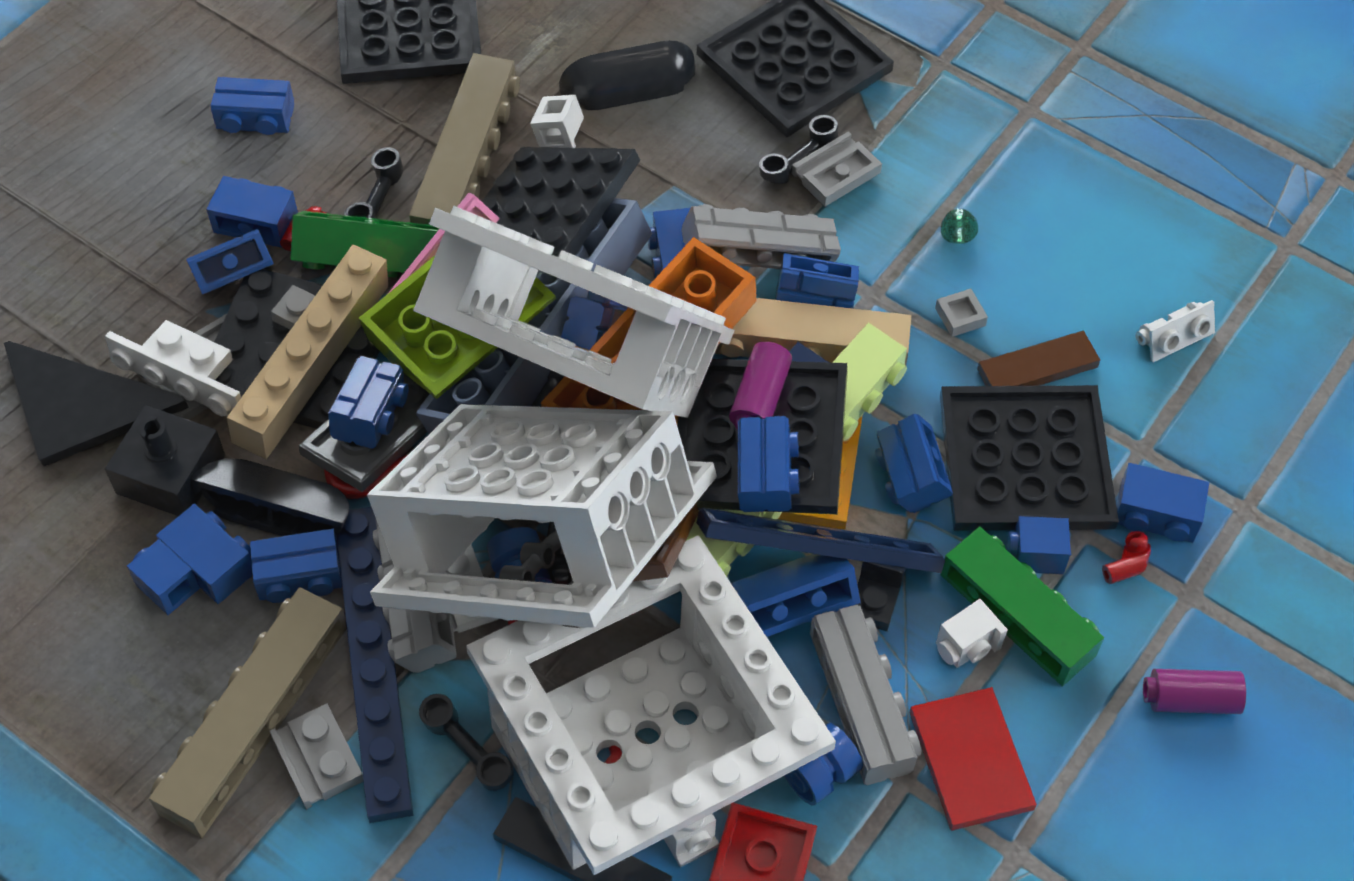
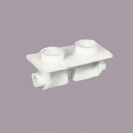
M1211 300L1204 304L1201 302H1190L1185 307L1168 314V321L1160 318L1152 323L1141 325L1140 331L1136 332V339L1140 345L1144 346L1147 344L1150 347L1151 361L1155 362L1214 334V301Z

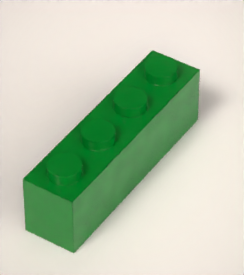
M301 211L293 215L291 260L302 261V267L324 269L325 264L338 265L350 247L356 245L387 259L388 277H398L399 272L405 273L439 228L430 224Z
M979 526L945 555V563L940 575L971 604L981 599L1008 629L1006 636L1062 687L1097 656L1104 640V636L1100 634L1097 626L1090 619L1082 618L1074 611L1061 593L1053 589L1051 590L1038 579L1035 571L1028 564L1019 562L1010 554L998 537L989 535Z

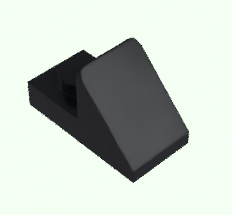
M863 561L857 584L861 601L858 605L861 606L865 618L871 617L877 629L888 631L907 568Z

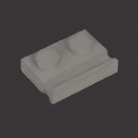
M849 131L792 165V175L794 177L798 176L802 180V185L825 207L881 173L882 163L859 141L856 143L851 138L852 134Z
M328 703L287 722L288 725L276 730L274 728L269 731L306 810L312 807L311 804L321 799L325 801L364 782L363 774Z

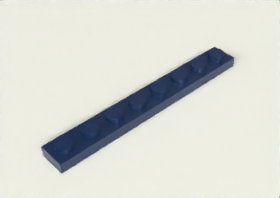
M372 507L349 510L346 523L337 535L369 823L414 816L396 666L387 647L388 641L392 639L390 624L384 617L382 607L375 606L370 593L380 582L378 567L382 565L380 551L373 540V531L377 529Z

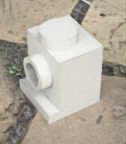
M576 95L543 97L530 123L539 147L575 148L574 138L584 116Z
M979 599L941 624L936 641L937 649L946 663L949 665L954 664L958 668L969 660L972 663L978 662L991 649L994 652L1000 650L1008 629L986 604Z
M710 814L664 838L680 868L719 847V842L715 837L716 819L713 814Z

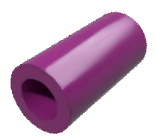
M758 342L753 346L729 414V419L737 430L740 418L760 417L765 419L766 417H773L792 362L791 353L783 346L772 342Z
M1153 669L1151 676L1144 678L1143 699L1145 703L1151 704L1154 712L1242 714L1246 704V683L1241 671Z

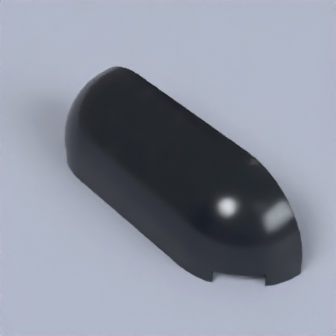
M669 40L589 55L578 59L565 69L560 77L559 91L561 95H576L578 103L585 105L586 110H602L672 96L682 92L684 85L695 76L694 54L686 44Z
M223 459L214 461L201 467L190 478L195 494L201 491L203 496L215 506L212 512L217 516L280 536L333 528L335 534L338 535L348 517V500L338 488L318 480L248 460Z

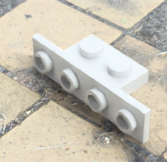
M167 320L142 346L111 331L105 335L110 359L117 367L122 370H131L138 373L154 385H163L176 391L188 401L195 400L209 407L217 415L228 416L241 399L239 391L215 380L233 360L231 350Z

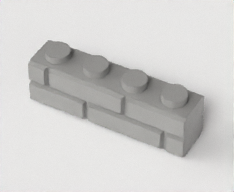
M703 204L691 206L681 229L685 245L695 237L738 266L780 269L784 253L836 262L841 251L838 236H836L837 231L834 219L819 218L814 214L797 216L786 215L780 211L764 213L749 211L746 208L720 209Z
M376 520L377 529L373 531V540L381 555L382 565L378 567V577L381 581L394 568ZM382 607L384 617L390 624L392 639L387 644L388 652L395 663L413 673H420L434 667V664H442L456 658L457 653L450 613H432L430 611L399 610Z
M858 604L839 609L837 612L830 611L815 615L811 621L810 635L845 733L851 739L862 758L863 768L859 772L864 785H871L885 781L887 778L893 779L910 774L914 771L917 756L921 755L920 742L914 730L907 731L902 718L906 717L904 699L899 691L893 693L888 679L892 678L891 666L885 654L879 655L874 642L878 641V634L873 619L871 617L865 618L861 606Z

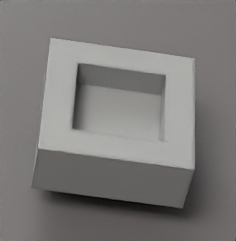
M292 285L271 311L272 321L291 330L315 295Z
M971 288L939 298L936 301L935 309L951 337L984 327L987 324L988 316Z

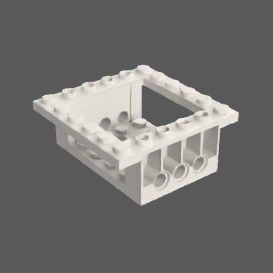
M453 206L451 213L435 208L429 222L430 225L445 232L413 311L640 409L673 411L675 416L688 418L718 343L721 342L729 345L735 331L724 326L726 318L597 264L593 272L591 269L594 263L561 250L559 257L552 255L555 247L456 206ZM538 270L636 310L615 363L612 364V359L590 350L586 351L578 347L575 348L576 344L568 340L540 332L541 329L518 320Z
M460 404L367 494L394 568L370 591L375 606L399 610L410 609L430 611L432 613L460 614L469 617L499 618L507 621L519 620L539 622L541 624L595 628L716 479L717 474L713 462L687 461L673 411ZM495 518L501 520H536L539 523L554 522L573 584L565 585L443 573L458 557L465 553L471 543L487 529L488 525Z
M699 535L685 541L667 578L631 582L595 628H572L559 624H541L539 622L518 620L467 645V653L488 689L492 729L573 870L587 863L593 875L835 749L836 740ZM679 591L682 593L679 629L545 693L532 671L530 663ZM688 709L696 714L697 720L692 724L682 725L675 721L673 715L679 710ZM651 728L657 731L660 737L652 744H643L637 740L635 735L641 729ZM615 745L621 749L622 756L615 763L607 764L600 761L597 757L598 752L603 748Z

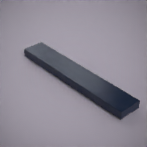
M708 508L699 509L696 521L706 538L942 573L945 563L943 556L931 543Z

